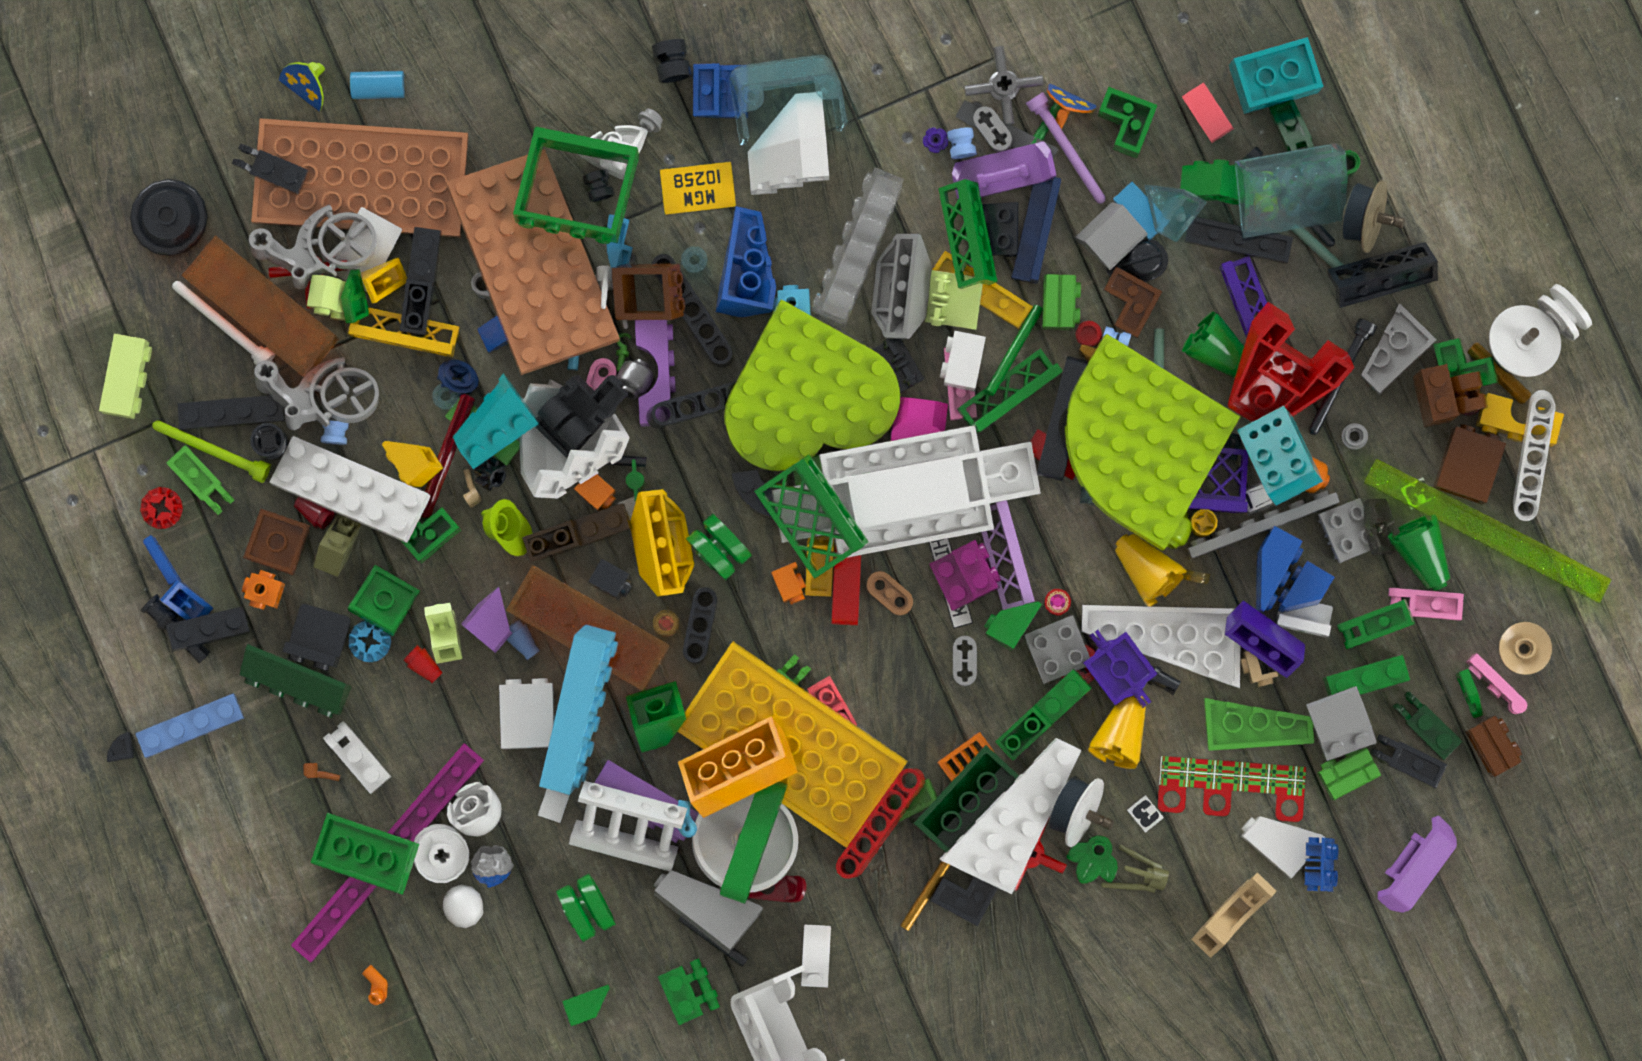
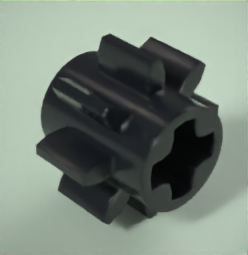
M490 457L488 461H484L474 469V474L477 477L475 483L488 491H491L492 487H500L507 476L503 470L506 465L496 458Z

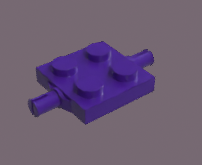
M1098 629L1090 634L1089 637H1091L1098 649L1083 664L1114 706L1123 699L1133 695L1142 708L1147 706L1146 703H1151L1152 701L1145 694L1143 688L1149 680L1157 675V672L1128 633L1124 632L1118 638L1108 642Z

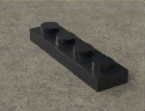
M1190 216L1185 237V243L1284 264L1288 263L1293 237L1195 216Z
M270 395L177 403L180 430L285 421L284 407L272 399Z

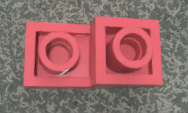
M1204 82L1182 96L1211 143L1234 129Z
M830 676L807 688L809 694L857 726L855 719Z

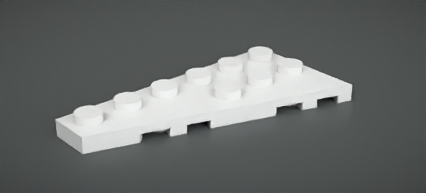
M1055 738L1034 760V763L1015 780L1014 784L1006 792L1000 795L940 860L1012 894L1081 750Z

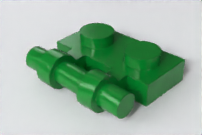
M699 958L689 962L693 970L691 974L686 975L683 966H680L658 976L678 1025L703 1015L700 1004L707 1002L710 1011L720 1007L716 998L718 997L716 989H712L707 978L709 973L706 967L703 968ZM695 980L698 981L703 993L698 997L695 996L690 982Z

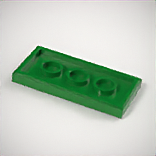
M327 813L311 863L403 895L420 844Z

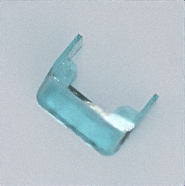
M812 55L740 65L734 68L730 75L729 82L740 146L745 145L749 138L745 112L760 108L764 101L763 90L814 83L815 92L821 99L832 100L837 132L843 131L847 125L841 82L831 60L825 55Z

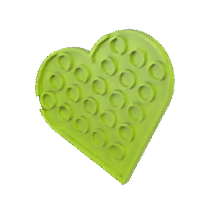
M780 300L727 399L724 422L729 441L735 451L750 464L762 469L775 471L788 469L808 454L812 458L823 444L839 449H851L870 445L889 430L897 416L900 404L899 384L893 369L880 354L793 305Z

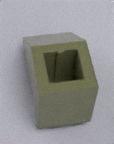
M337 514L319 544L314 568L338 577L348 560L362 524Z

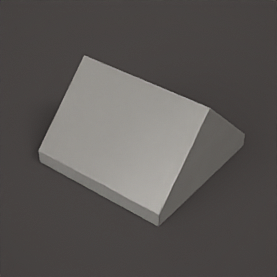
M1111 202L1075 237V240L1105 267L1111 270L1148 234L1123 205Z

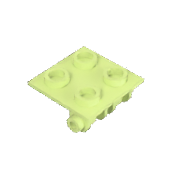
M932 270L925 322H929L934 326L948 325L976 330L983 284L979 283L959 289L955 273ZM964 275L965 280H968V279H971V278H974V277H975V276Z

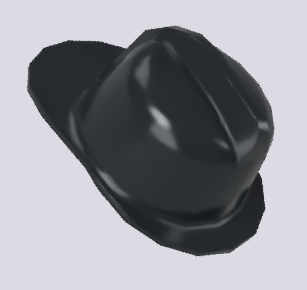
M1142 239L1111 270L1107 268V273L1110 277L1115 267H1118L1144 282L1154 280L1166 270L1168 254L1164 246L1158 241Z

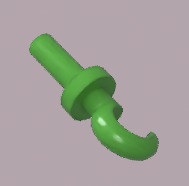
M627 333L619 335V338L625 336L631 340V336ZM620 339L617 342L620 350H616V355L619 356L617 372H619L625 362V358L629 357V352L626 351L627 345L622 344Z

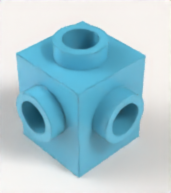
M798 285L783 286V290H777L778 297L774 298L773 312L779 301L783 300L787 303L790 301L796 302L794 307L811 315L809 289H799Z

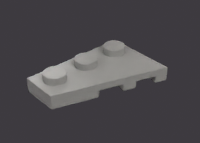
M1399 304L1378 346L1363 370L1361 378L1380 396L1428 351L1437 340Z

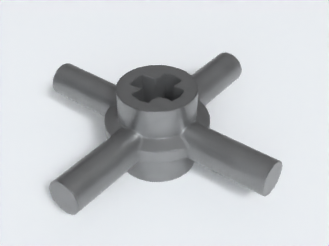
M998 46L993 48L997 72L991 76L988 83L964 86L965 95L990 93L993 98L1001 101L1004 125L1014 124L1011 100L1018 94L1019 89L1043 86V77L1040 75L1018 78L1013 72L1007 70L1004 46ZM1001 81H1006V84H1010L1007 91H1002V87L998 88Z

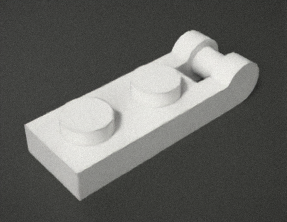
M342 721L337 725L338 729L332 734L328 733L323 739L367 791L372 794L389 780L391 776L351 728ZM346 736L350 742L342 748L338 742Z

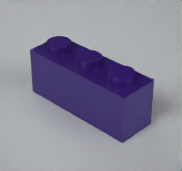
M1242 601L1227 616L1224 635L1284 677L1288 678L1304 662L1305 644L1245 601Z

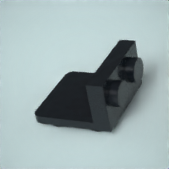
M302 604L298 611L290 641L285 642L282 652L289 654V660L303 663L304 659L314 661L313 667L327 671L329 666L337 668L351 619L342 614Z

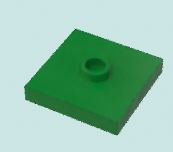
M374 565L348 606V611L394 636L419 596L420 590Z

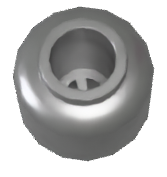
M641 359L624 362L617 375V378L623 383L622 388L628 393L626 396L628 399L635 400L637 397L645 395L653 380V373L648 368V363Z

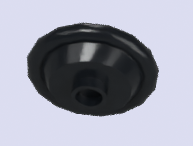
M173 179L153 182L141 190L132 204L130 214L132 231L139 243L154 254L165 256L185 253L195 246L206 230L208 219L205 201L198 191L184 181Z

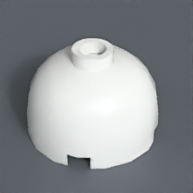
M480 782L468 784L458 790L455 794L457 799L453 804L450 802L448 805L447 817L449 822L460 832L468 836L478 837L487 834L498 824L501 817L502 808L498 796L488 785H482Z

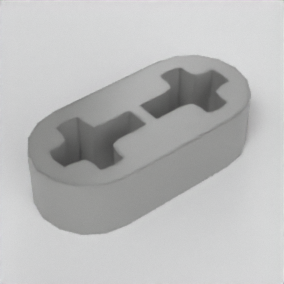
M990 107L978 108L974 113L973 120L986 142L996 152L1009 150L1012 145V136L999 116ZM984 113L986 116L992 115L990 117V122L993 125L992 128L989 129L986 123H979L981 121V114ZM997 131L1001 137L1006 135V144L1003 146L1000 143L995 145L996 138L993 132Z
M961 636L953 644V679L960 686H969L975 681L977 676V646L971 637ZM964 640L967 641L969 646H972V650L967 652V659H962V651L957 650V646H960ZM962 663H967L968 672H972V677H968L967 682H963L962 677L957 676V672L962 671Z

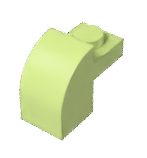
M451 603L424 607L436 664L462 659L459 631Z

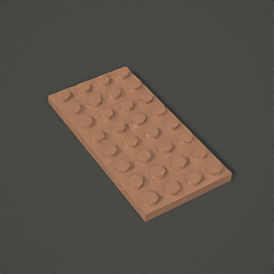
M260 119L257 150L265 151L308 169L309 172L299 195L255 177L251 222L255 224L302 227L304 222L313 213L330 204L333 215L344 212L358 214L360 208L363 207L402 229L401 234H414V227L442 230L441 236L461 238L462 224L446 183L466 175L469 134L463 132ZM326 216L321 220L316 228H321L326 220H328V217ZM342 220L334 223V225L339 229L349 230L354 220Z
M543 149L527 212L573 221L546 151ZM528 155L447 181L446 183L520 375L619 342L620 339L607 305L605 309L601 308L602 292L581 239L573 238L569 233L559 232L558 234H552L544 231V228L533 227L532 229H527L515 223L513 211Z

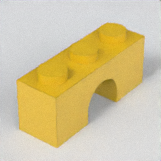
M1491 393L1485 394L1488 408L1480 410L1476 426L1482 427L1481 431L1484 433L1497 435V432L1507 434V439L1522 442L1526 424L1518 423L1513 419L1511 415L1513 400ZM1555 412L1550 447L1557 443L1564 417L1563 413ZM1536 425L1532 428L1531 433L1533 435H1541L1544 433L1545 427L1543 425Z

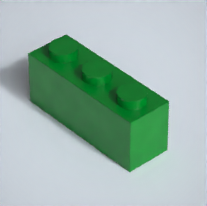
M1403 655L1323 678L1328 696L1357 686L1359 694L1362 695L1410 680Z

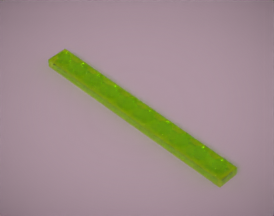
M1378 459L1374 460L1363 482L1429 517L1433 514L1436 515L1440 523L1596 603L1601 602L1612 580Z

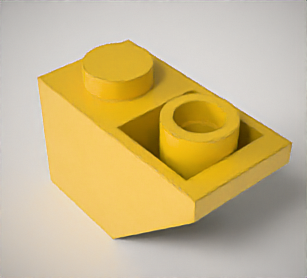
M390 441L382 443L387 452V459L395 465L399 472L400 480L407 485L423 487L443 469L430 447Z

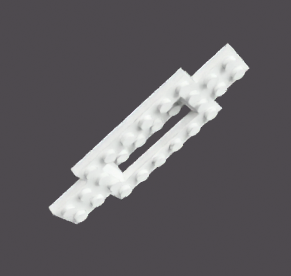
M975 425L819 455L822 474L869 541L863 548L848 557L993 530L991 503L1041 494L1032 443L1025 442L980 451ZM781 489L772 490L774 502L779 503ZM785 490L783 504L797 506L799 493ZM804 494L802 508L816 510L817 501L814 496ZM782 508L781 518L783 521L794 524L796 511ZM800 512L798 526L812 528L814 515ZM819 516L817 530L831 532L832 523L829 518ZM779 528L781 542H789ZM797 530L796 540L811 537V533ZM834 538L837 553H844L849 549L844 540Z

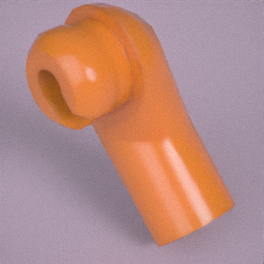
M370 965L362 975L371 983V992L368 996L369 1002L372 1005H379L387 998L388 982Z

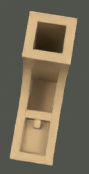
M1256 873L1224 902L1191 940L1211 958L1229 941L1246 920L1276 893V890L1260 874Z

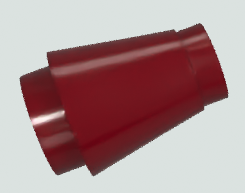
M298 497L294 504V508L315 528L325 529L334 517L333 511L301 497Z

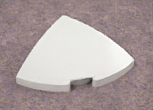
M624 125L615 126L616 132H608L603 136V133L600 131L590 137L638 147V153H640L648 131L642 127ZM578 154L599 169H607L609 174L619 179H624L627 164Z

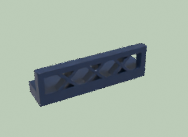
M1054 177L1053 180L1034 184L1032 187L1011 279L1036 285L1038 283L1061 184L1060 178Z

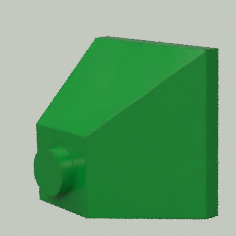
M1037 601L1002 610L997 616L991 614L984 625L988 629L985 635L1012 652L1042 604Z
M676 681L626 696L633 728L642 753L668 745L686 720Z

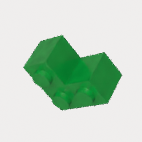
M1108 86L1098 117L1121 125L1112 150L1137 159L1157 105Z
M1217 159L1214 160L1213 164H1209L1206 161H1194L1193 165L1182 166L1179 197L1193 201L1217 200L1230 205L1253 204L1256 173L1247 171L1246 166L1229 165L1227 160Z
M440 508L423 524L418 521L407 543L401 542L418 562L422 564L458 534L461 528L443 508Z

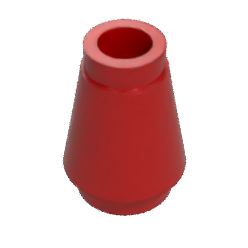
M418 645L403 660L408 664L406 667L431 683L443 673L425 648L422 649Z

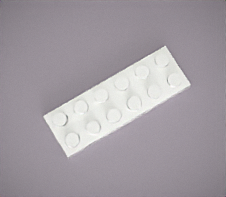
M295 436L292 437L270 480V483L275 487L405 543L409 541L431 497L424 491Z

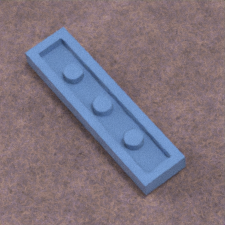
M233 693L135 734L144 757L148 758L244 719L236 695Z

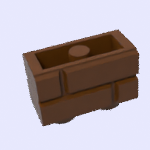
M1496 715L1465 731L1491 778L1522 762L1519 758L1522 755L1519 746L1515 741L1510 742L1506 735L1509 732L1506 723L1502 718L1497 719Z

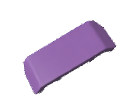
M1044 141L957 162L952 171L954 183L964 179L977 182L981 197L1043 183L1056 177L1051 149ZM957 189V190H955V191H956L957 199H959V194H958V189Z
M1440 816L1432 818V830L1425 839L1414 832L1411 836V841L1392 867L1388 868L1385 872L1387 876L1395 881L1390 888L1378 891V900L1389 910L1397 912L1410 910L1457 846L1456 836L1451 826Z

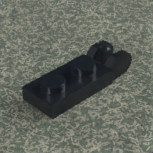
M240 143L238 149L244 154L256 157L253 166L240 159H233L232 165L250 172L249 174L299 195L309 172L308 169Z
M1381 734L1378 735L1377 740L1381 744L1395 748L1392 757H1389L1377 749H1372L1370 752L1371 756L1388 763V766L1435 789L1437 788L1447 767L1446 763L1401 741L1396 742Z

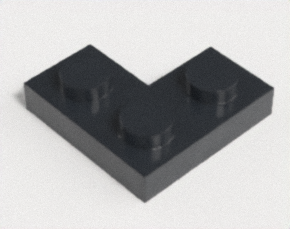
M974 876L967 890L943 878L931 902L978 926L998 887Z

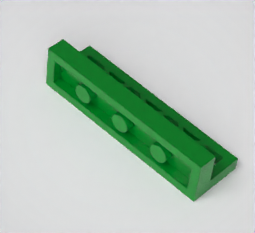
M964 179L938 188L958 288L964 289L979 283L985 285L997 283L978 183ZM958 189L959 199L956 205L953 206L949 203L948 192ZM957 214L963 216L964 224L960 231L954 228L953 223ZM962 239L968 241L969 245L965 256L959 253L958 248ZM967 264L973 266L975 277L965 280L963 271Z
M1040 348L1007 372L1002 381H1005V386H999L997 389L1004 391L1003 400L1000 404L988 403L989 394L983 389L958 407L957 410L968 426L975 425L977 434L1054 379L1063 370L1058 363L1052 365ZM1037 357L1047 369L1040 375L1029 373L1031 361ZM1024 366H1026L1025 372L1019 371ZM1013 374L1024 376L1022 388H1009L1010 377ZM1033 377L1034 379L1028 383V378ZM1008 392H1013V393H1014V394H1012L1011 396H1009V397L1007 398ZM985 395L984 402L977 401ZM972 404L982 405V417L974 422L966 408ZM987 407H993L992 410L987 412Z

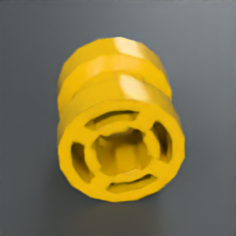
M1207 509L1198 510L1190 519L1192 525L1191 532L1198 537L1209 536L1217 527L1218 520L1216 515Z

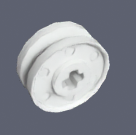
M1555 284L1550 289L1553 300L1543 295L1537 300V304L1540 310L1554 321L1559 333L1568 340L1574 341L1579 336V331L1575 325L1586 330L1592 325V321L1578 300L1564 287Z
M433 824L424 828L415 837L414 842L420 845L414 864L418 872L425 879L435 883H447L457 879L465 871L469 862V849L465 839L455 828L446 824ZM438 849H443L445 852L442 853V858H438L436 856V854H438Z

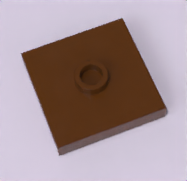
M260 509L243 558L294 576L311 526Z

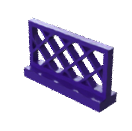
M1222 448L1220 454L1226 455L1223 458L1218 455V462L1212 466L1206 476L1217 488L1210 494H1204L1199 489L1188 510L1207 509L1213 512L1247 513L1248 502H1245L1248 452L1243 449ZM1231 455H1241L1240 467L1233 472L1225 463V460ZM1220 464L1230 475L1221 484L1211 474ZM1231 479H1234L1239 485V496H1230L1223 488ZM1218 491H1220L1223 495H1215V494H1216Z

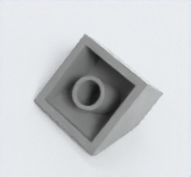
M1357 686L1307 704L1318 742L1327 761L1377 743Z

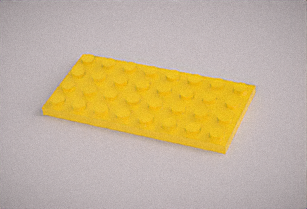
M734 641L730 644L685 711L686 720L677 731L702 749H705L772 716L785 733L798 771L779 781L787 784L782 804L846 848L908 762Z

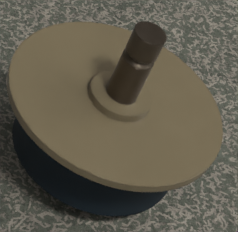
M1379 181L1374 189L1357 183L1352 189L1344 207L1343 238L1345 240L1361 241L1362 250L1366 253L1370 252L1379 235L1381 224L1394 225V227L1403 228L1405 224V218L1384 214L1387 202V184L1385 181Z

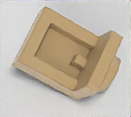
M1249 651L1242 653L1244 658L1240 659L1243 674L1248 673L1250 684L1257 682L1258 687L1273 684L1272 678L1278 677L1277 671L1262 675L1258 658Z

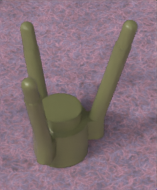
M1119 845L1120 850L1151 867H1147L1146 871L1124 866L1125 871L1143 876V882L1147 883V885L1101 883L1103 888L1146 890L1155 893L1156 889L1161 891L1165 889L1169 871L1162 869L1163 865L1155 863L1123 845Z

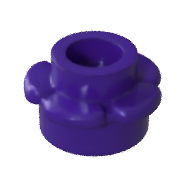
M929 128L923 137L924 147L928 148L932 153H939L941 150H944L948 146L947 133L941 128ZM938 138V142H934L933 139Z

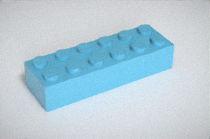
M585 625L574 635L539 787L570 795L575 788L580 787L581 781L584 782L586 780L589 767L585 766L587 757H591L594 748V742L591 741L593 732L597 731L600 723V717L597 716L598 708L603 706L606 692L602 690L604 683L610 679L612 667L608 665L610 657L615 656L618 642L614 641L615 632Z

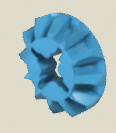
M365 620L355 625L349 635V648L353 655L361 661H378L390 649V634ZM373 630V639L380 642V645H371L366 652V643L359 640V637H368L369 633Z

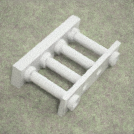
M584 781L578 802L587 804L583 821L576 820L569 844L671 871L678 851L677 846L670 845L674 827L682 828L687 808ZM597 807L612 811L609 828L593 824ZM623 814L638 818L634 835L619 831ZM648 820L664 824L660 842L645 838Z

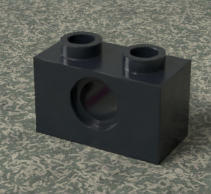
M603 559L600 560L589 580L593 587L617 600H620L621 596L626 598L633 586V583L630 581L632 577L629 573Z

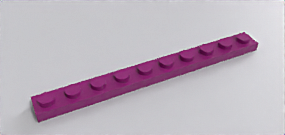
M464 743L387 833L414 842L415 837L434 821L485 760ZM349 877L291 946L312 963L377 886Z

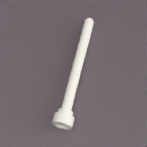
M175 281L172 284V288L252 354L251 358L254 359L253 363L255 365L262 361H272L274 359L275 353L268 347H258L183 283Z

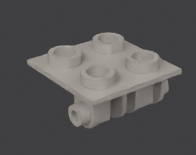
M1360 498L1318 514L1320 519L1318 523H1321L1324 533L1326 532L1324 537H1328L1330 542L1327 544L1332 546L1331 549L1335 556L1333 558L1334 560L1337 559L1338 563L1381 546Z
M1073 615L1024 635L1027 647L1032 654L1043 684L1065 676L1073 669L1077 671L1084 668L1085 665L1083 663L1090 658Z

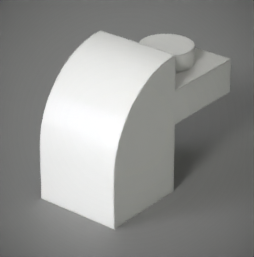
M804 925L802 965H804L805 970L802 971L801 986L828 987L831 926Z

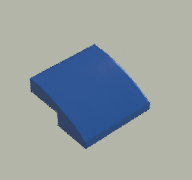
M719 63L693 64V116L705 118H748V66L720 65Z

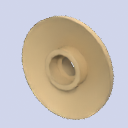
M1520 622L1510 626L1503 633L1499 642V654L1502 662L1508 669L1517 674L1530 675L1537 673L1547 665L1552 654V643L1547 632L1539 625L1531 622ZM1521 644L1528 646L1526 654L1520 652L1519 647Z

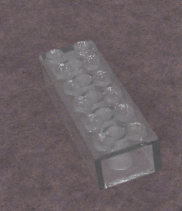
M876 167L872 174L867 172L862 184L864 194L862 198L857 196L852 208L853 221L847 220L842 232L843 245L837 244L832 256L833 269L826 270L822 280L823 293H817L812 304L814 316L821 322L844 331L902 192L903 178Z

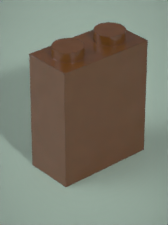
M1447 364L1422 369L1413 376L1424 428L1450 423L1459 416Z
M1461 424L1460 427L1456 426L1452 429L1433 489L1484 505L1488 501L1506 443L1500 441V436L1486 433L1484 436L1475 433V428Z

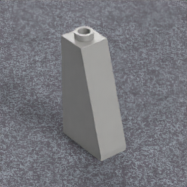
M672 870L667 876L662 873L653 885L656 887L654 891L655 897L682 916L728 954L758 918L763 909L760 905L748 900L743 904L720 896V889Z

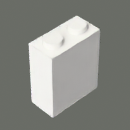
M547 678L532 679V684H521V679L505 680L506 685H499L501 749L548 748L555 720L554 684L548 683Z

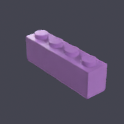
M609 760L595 781L596 784L678 806L676 799ZM690 808V816L695 822L699 813ZM648 820L647 826L654 830L656 825L663 829L664 824ZM674 827L671 840L675 843H677L679 839L685 841L687 837H684L680 833V831Z

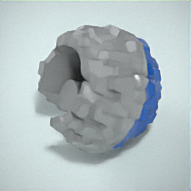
M493 845V847L481 846L471 860V870L474 877L479 883L487 885L488 888L506 880L514 867L506 849L498 845Z

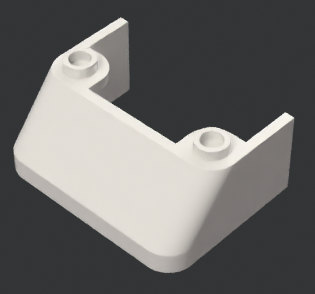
M804 965L732 996V1011L754 1061H827L825 1054L819 1049L811 1048L807 1050L786 1002L792 999L795 994V985L790 977L804 971Z

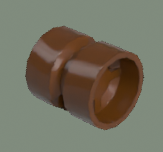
M1480 371L1451 377L1459 414L1488 408L1485 393L1480 392V388L1483 386Z

